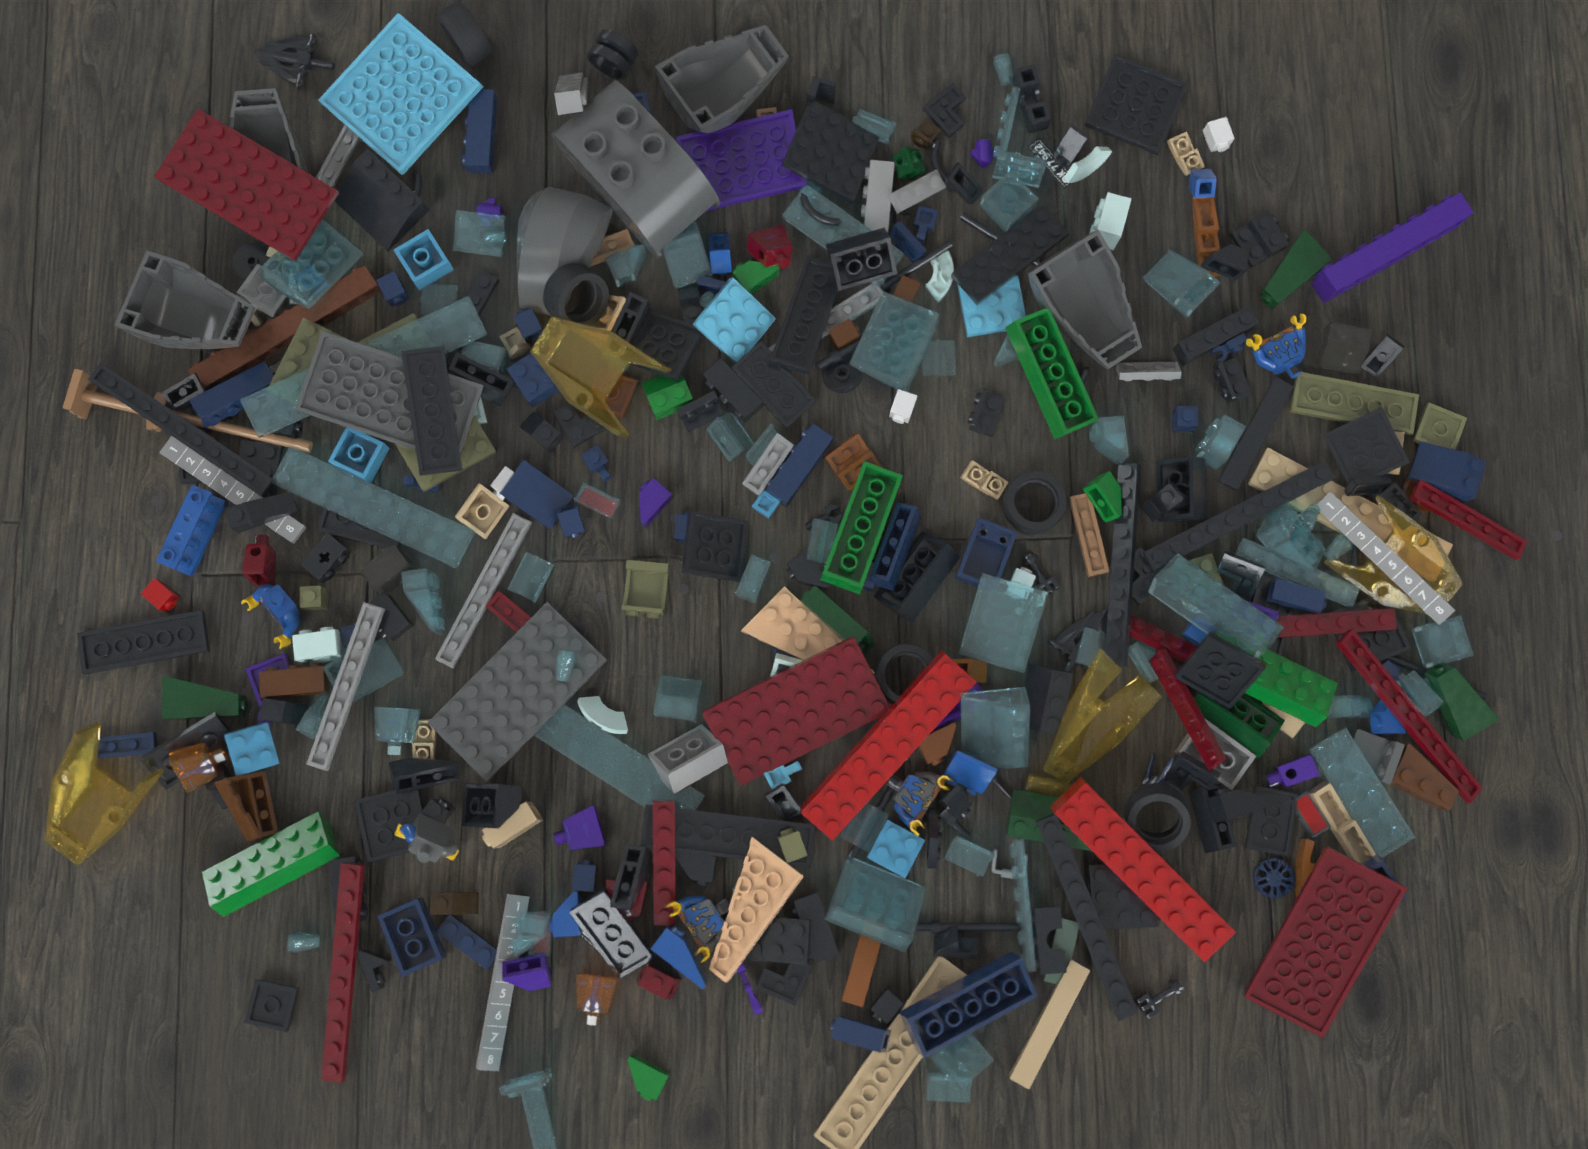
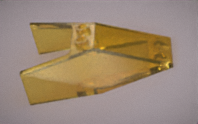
M551 317L530 351L568 403L615 435L629 438L630 434L608 406L606 400L626 367L633 363L669 373L671 371V368L614 332L556 317Z
M1377 496L1375 499L1392 528L1384 543L1448 603L1463 583L1438 538L1397 507ZM1370 559L1364 566L1325 560L1324 563L1382 605L1428 615Z
M1099 649L1067 705L1043 769L1062 781L1069 783L1120 744L1162 696L1142 676H1138L1108 700L1104 701L1098 698L1122 671L1102 649Z
M98 722L74 733L51 781L45 842L77 866L82 864L123 828L164 772L163 769H159L139 780L135 790L132 791L97 765L101 724Z

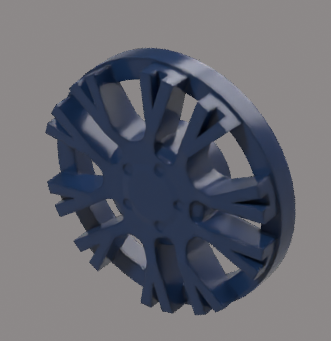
M1267 858L1255 867L1253 882L1259 893L1265 897L1281 898L1293 888L1294 876L1291 867L1286 862L1278 858ZM1271 861L1277 862L1275 869L1271 867ZM1264 864H1266L1267 867L1269 868L1268 871H1267V870L1265 869V867L1263 866ZM1281 865H1283V869L1281 871H1278ZM1259 869L1264 871V877H1257ZM1288 871L1289 877H1283V873ZM1283 879L1289 881V884L1282 883ZM1261 880H1264V881H1265V883H1263V884H1260V885L1258 884V881H1261ZM1266 885L1270 886L1268 893L1262 890ZM1280 885L1286 888L1282 893L1279 890ZM1273 887H1276V895H1273Z

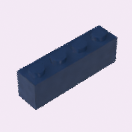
M481 89L466 105L469 110L468 115L465 116L467 134H464L463 143L466 146V152L462 154V164L465 165L468 173H492L497 96L494 90Z
M263 362L199 394L189 401L204 427L214 426L221 420L236 415L240 410L255 405L261 399L273 396V394L267 392V389L274 375L266 363Z
M814 423L810 428L806 427L800 436L802 437L800 443L794 444L789 452L791 454L787 461L783 460L777 469L779 471L775 477L772 476L766 485V492L780 500L781 504L785 507L788 506L833 443L834 437Z
M897 502L870 573V578L875 583V586L894 591L921 519L917 507Z

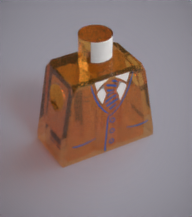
M205 743L169 751L170 764L187 794L217 777V763L226 760V755L222 748L210 752Z
M588 973L576 974L577 1010L587 1011L585 1024L598 1025L600 1013H609L618 986V977Z

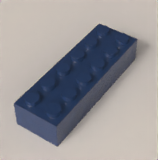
M1011 951L903 1009L899 1013L916 1051L926 1058L1037 997V994L1022 958Z

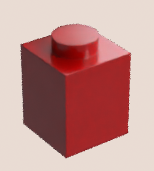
M156 578L140 593L158 610L164 612L172 610L180 598L167 584Z

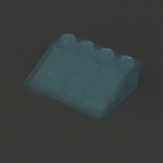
M322 219L296 262L277 251L260 268V278L279 293L310 310L364 253Z
M882 292L850 361V365L887 386L908 392L939 324V313Z
M982 573L959 654L1024 673L1048 592L1039 587Z
M1019 687L961 693V752L988 765L1005 769L1028 767L1030 703L1026 688Z
M848 855L831 898L825 920L905 952L913 941L927 887Z

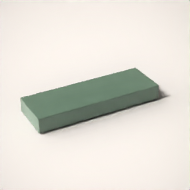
M1062 918L1063 929H1055L1051 949H1062L1065 951L1067 966L1070 959H1072L1079 925L1075 921ZM1062 973L1044 974L1043 981L1057 984Z

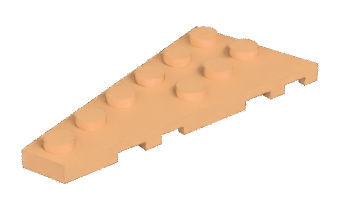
M754 837L751 838L750 848L734 890L727 919L723 924V931L709 970L725 983L729 982L804 877V875Z

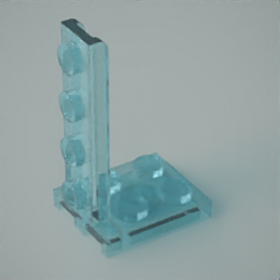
M1013 86L1011 94H1006L1004 106L1008 107L1007 111H1003L1000 121L1004 125L1003 128H999L997 140H1000L999 146L995 145L993 153L996 162L992 178L1039 188L1047 160L1039 157L1024 156L1017 152H1007L1020 92L1018 87Z
M456 210L453 251L502 257V245L505 242L506 236L504 231L506 216Z
M550 1068L515 1079H508L499 1087L501 1096L508 1095V1098L522 1096L533 1149H558L543 1087L552 1077Z

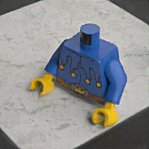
M1300 314L1299 322H1297L1296 316L1291 317V323L1296 325V328L1289 327L1262 340L1260 335H1253L1254 343L1252 339L1246 340L1247 346L1253 347L1252 353L1259 366L1272 371L1276 375L1287 371L1292 379L1302 373L1298 364L1301 363L1306 353L1305 328L1302 327L1306 323V316L1304 314Z
M268 583L263 584L251 596L242 600L241 604L247 602L249 605L247 611H250L258 606L260 601L283 629V635L274 638V643L280 642L279 649L291 644L290 637L299 627L302 617L295 603L278 584L275 586Z

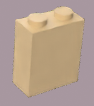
M524 802L499 829H482L484 833L482 838L488 847L501 848L543 821V818L533 802Z

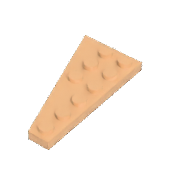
M785 586L741 630V632L751 635L759 641L774 646L778 650L801 660H805L841 642Z

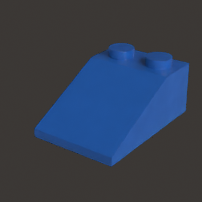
M956 751L951 754L942 776H947L953 780V782L947 780L945 783L951 786L961 785L965 787L964 792L976 796L977 793L982 794L998 769L960 751Z
M676 925L673 927L668 926L651 950L701 989H704L707 980L687 938L683 936L685 932Z

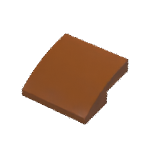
M855 433L824 455V458L848 491L855 487L864 461L882 467L858 433Z

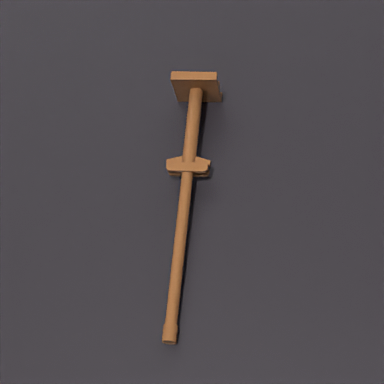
M74 369L63 409L70 410V413L86 420L92 403L138 414L113 396L95 392L97 385L88 380L90 375L83 370ZM157 392L154 399L169 408L163 394ZM173 411L192 425L205 428L198 416ZM146 419L147 430L162 431V429ZM221 421L214 426L206 428L294 448L295 450L310 453L313 447L312 441L300 438L295 439Z

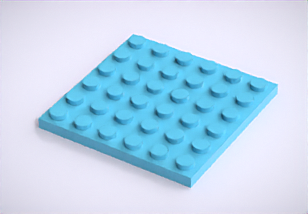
M397 13L318 101L403 175L483 86L402 15Z

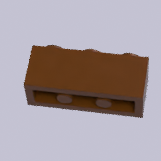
M321 663L308 664L306 668H300V665H290L285 670H279V667L266 668V671L259 672L260 697L274 699L328 694V668L321 666Z

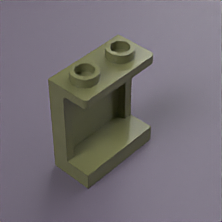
M627 560L625 592L621 610L626 612L627 616L638 617V613L647 614L646 617L659 619V615L664 616L669 564Z

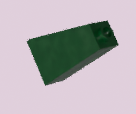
M1306 229L1294 241L1259 294L1262 302L1272 310L1332 260Z
M814 585L812 589L805 591L801 602L841 641L854 635L864 656L872 649L875 644L868 631Z
M1442 662L1435 664L1432 669L1425 672L1452 736L1465 741L1499 720L1496 714L1455 667Z
M167 676L162 677V719H204L214 712L220 718L245 717L248 701L244 695Z

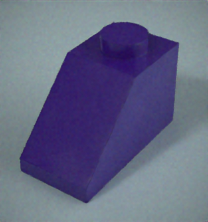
M654 478L651 481L647 480L641 486V492L639 493L641 523L645 528L673 499L672 494Z
M545 953L502 962L503 981L528 991L551 987V970Z

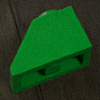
M748 261L745 264L742 262L733 271V278L750 294H753L780 275L778 265L764 267L760 262Z
M1110 471L1096 476L1083 488L1105 523L1122 515L1121 487Z
M631 1053L627 1061L636 1090L641 1092L640 1096L648 1101L652 1099L657 1100L670 1073Z

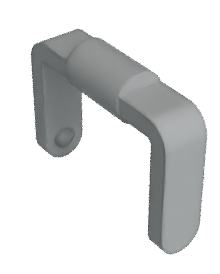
M997 849L993 850L991 871L993 873L1001 874V877L1010 879L1025 876L1028 854H1024L1022 872L1017 873L1015 870L995 869Z

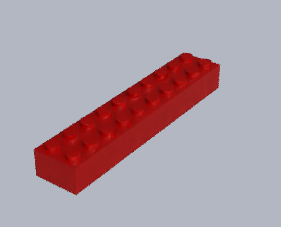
M941 650L893 703L889 710L800 806L801 814L833 841L977 682Z
M1082 777L1050 806L1052 811L1204 962L1236 933Z

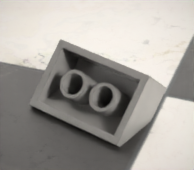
M702 724L648 754L663 783L673 793L682 790L728 763L723 744L718 739H715L714 735Z

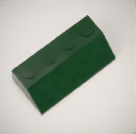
M1198 692L1194 698L1206 720L1245 747L1258 759L1271 744L1285 722L1283 718L1245 693L1231 709L1201 692Z
M1013 788L1005 827L1007 836L1044 842L1036 820L1053 814L1054 812L1050 806L1059 797ZM1058 817L1069 846L1071 848L1092 851Z

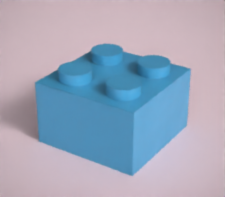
M429 229L394 249V252L419 291L454 270Z
M346 427L328 462L335 468L371 484L390 448L382 441Z
M268 722L224 734L236 776L280 764Z
M886 820L866 858L906 878L925 840Z

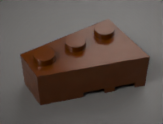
M1404 743L1405 746L1391 786L1440 811L1451 810L1459 791L1410 743Z
M265 771L228 777L214 783L247 842L268 838L278 833Z

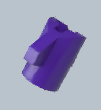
M988 139L975 142L976 149L970 150V156L981 168L989 166L998 155V149H992L991 141Z
M489 198L476 207L480 219L489 227H492L493 221L501 222L503 218V206L495 205V198Z

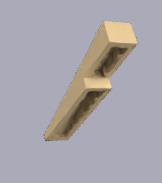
M1323 781L1306 792L1349 858L1363 863L1376 855L1356 820L1351 819L1331 783Z
M1070 959L1066 966L1067 973H1062L1031 1029L1026 1044L1009 1072L1011 1080L1027 1089H1030L1090 972L1088 968Z

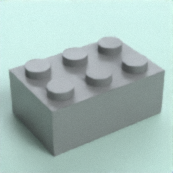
M1206 720L1226 756V759L1214 768L1221 773L1215 784L1220 783L1222 789L1227 788L1228 791H1232L1256 756ZM1187 733L1174 754L1179 757L1181 752L1184 751L1204 763L1191 737Z

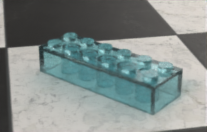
M1178 553L1154 577L1148 590L1151 595L1206 634L1212 632L1258 659L1272 646L1283 629V626Z

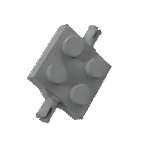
M279 263L273 271L257 264L237 291L236 296L254 306L255 311L261 310L274 317L289 295V281L285 280L282 276V273L287 268L286 265Z

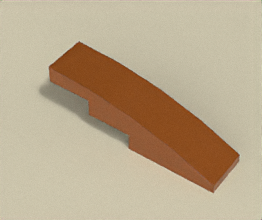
M1192 197L1200 278L1220 277V274L1201 267L1203 261L1212 253L1220 250L1217 234L1219 225L1214 197Z
M1300 839L1295 870L1296 898L1315 866V863L1310 862L1315 841L1309 839Z
M865 915L842 1001L863 1007L886 921Z

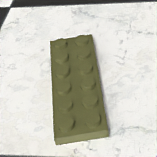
M1302 372L1299 376L1295 377L1290 412L1349 423L1382 407L1394 431L1412 435L1414 434L1419 394Z

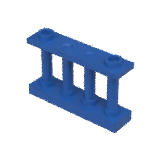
M191 485L155 562L193 577L228 502L213 496L207 490Z

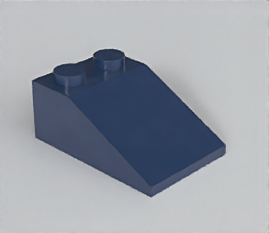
M1419 442L1407 478L1414 482L1422 479L1461 503H1465L1476 497L1487 462L1466 452Z

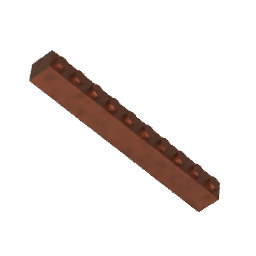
M365 265L352 270L351 274L336 279L334 284L329 287L319 289L312 297L302 299L295 307L285 309L280 316L265 321L263 326L258 329L248 331L246 336L243 337L240 346L214 351L209 358L194 363L192 368L188 369L190 375L197 373L207 391L261 364L289 347L303 318L323 327L382 291Z

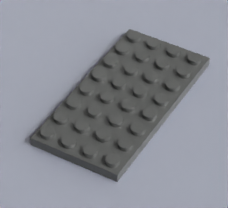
M322 331L295 410L416 450L402 358ZM448 373L461 456L484 385Z
M546 602L427 723L486 782H489L600 669L607 659Z

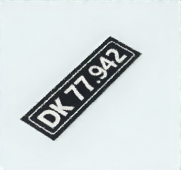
M1040 137L1027 146L1064 189L1072 184L1064 180L1069 170L1065 167H1059L1055 163V160L1052 159L1054 153Z

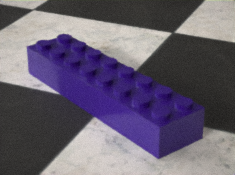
M1461 193L1452 196V194L1448 195L1437 206L1432 204L1421 215L1415 214L1406 220L1405 224L1401 225L1399 223L1395 225L1386 235L1381 233L1370 244L1364 243L1357 247L1354 253L1350 254L1348 252L1341 256L1335 264L1330 262L1322 267V271L1315 275L1316 279L1311 285L1323 304L1458 228L1474 213Z

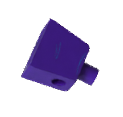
M1303 755L1274 766L1275 772L1265 775L1270 787L1280 783L1282 786L1288 787L1320 776L1312 755ZM1291 769L1292 776L1287 777L1286 771Z
M591 806L563 820L564 830L553 833L556 845L568 842L570 850L607 845L596 806Z

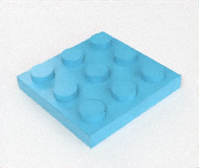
M1018 275L979 305H976L958 285L967 337L1005 332L1006 326L1026 316Z
M730 278L695 320L693 325L736 364L755 346L776 318L734 278Z

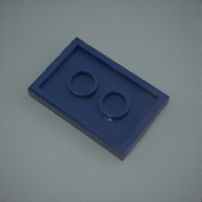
M525 460L520 462L499 492L500 495L548 529H551L558 519L557 509L567 506L574 496Z

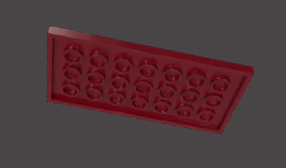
M198 108L154 175V178L295 262L339 194L336 189Z
M853 635L703 710L702 715L715 739H718L723 744L727 761L740 786L764 775L765 772L772 771L883 716L890 706Z
M1325 846L1243 994L1244 997L1323 1038L1408 888Z

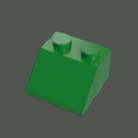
M659 375L641 383L656 420L678 412L677 409L693 402L683 375L679 382Z

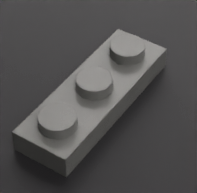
M935 170L888 195V198L898 214L945 189L946 185L938 170Z
M1119 362L1116 365L1119 380L1132 381L1143 379L1151 381L1153 379H1164L1171 381L1173 379H1181V369L1178 362Z
M776 433L742 482V485L759 496L794 445Z

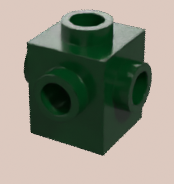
M906 146L892 156L894 168L899 179L913 180L926 171L923 156L919 149Z

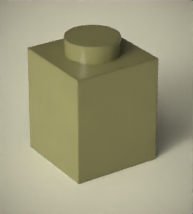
M322 586L300 587V608L306 611L328 610V589Z
M788 828L780 832L781 836H778L777 839L787 863L807 856L798 830L793 831V828Z

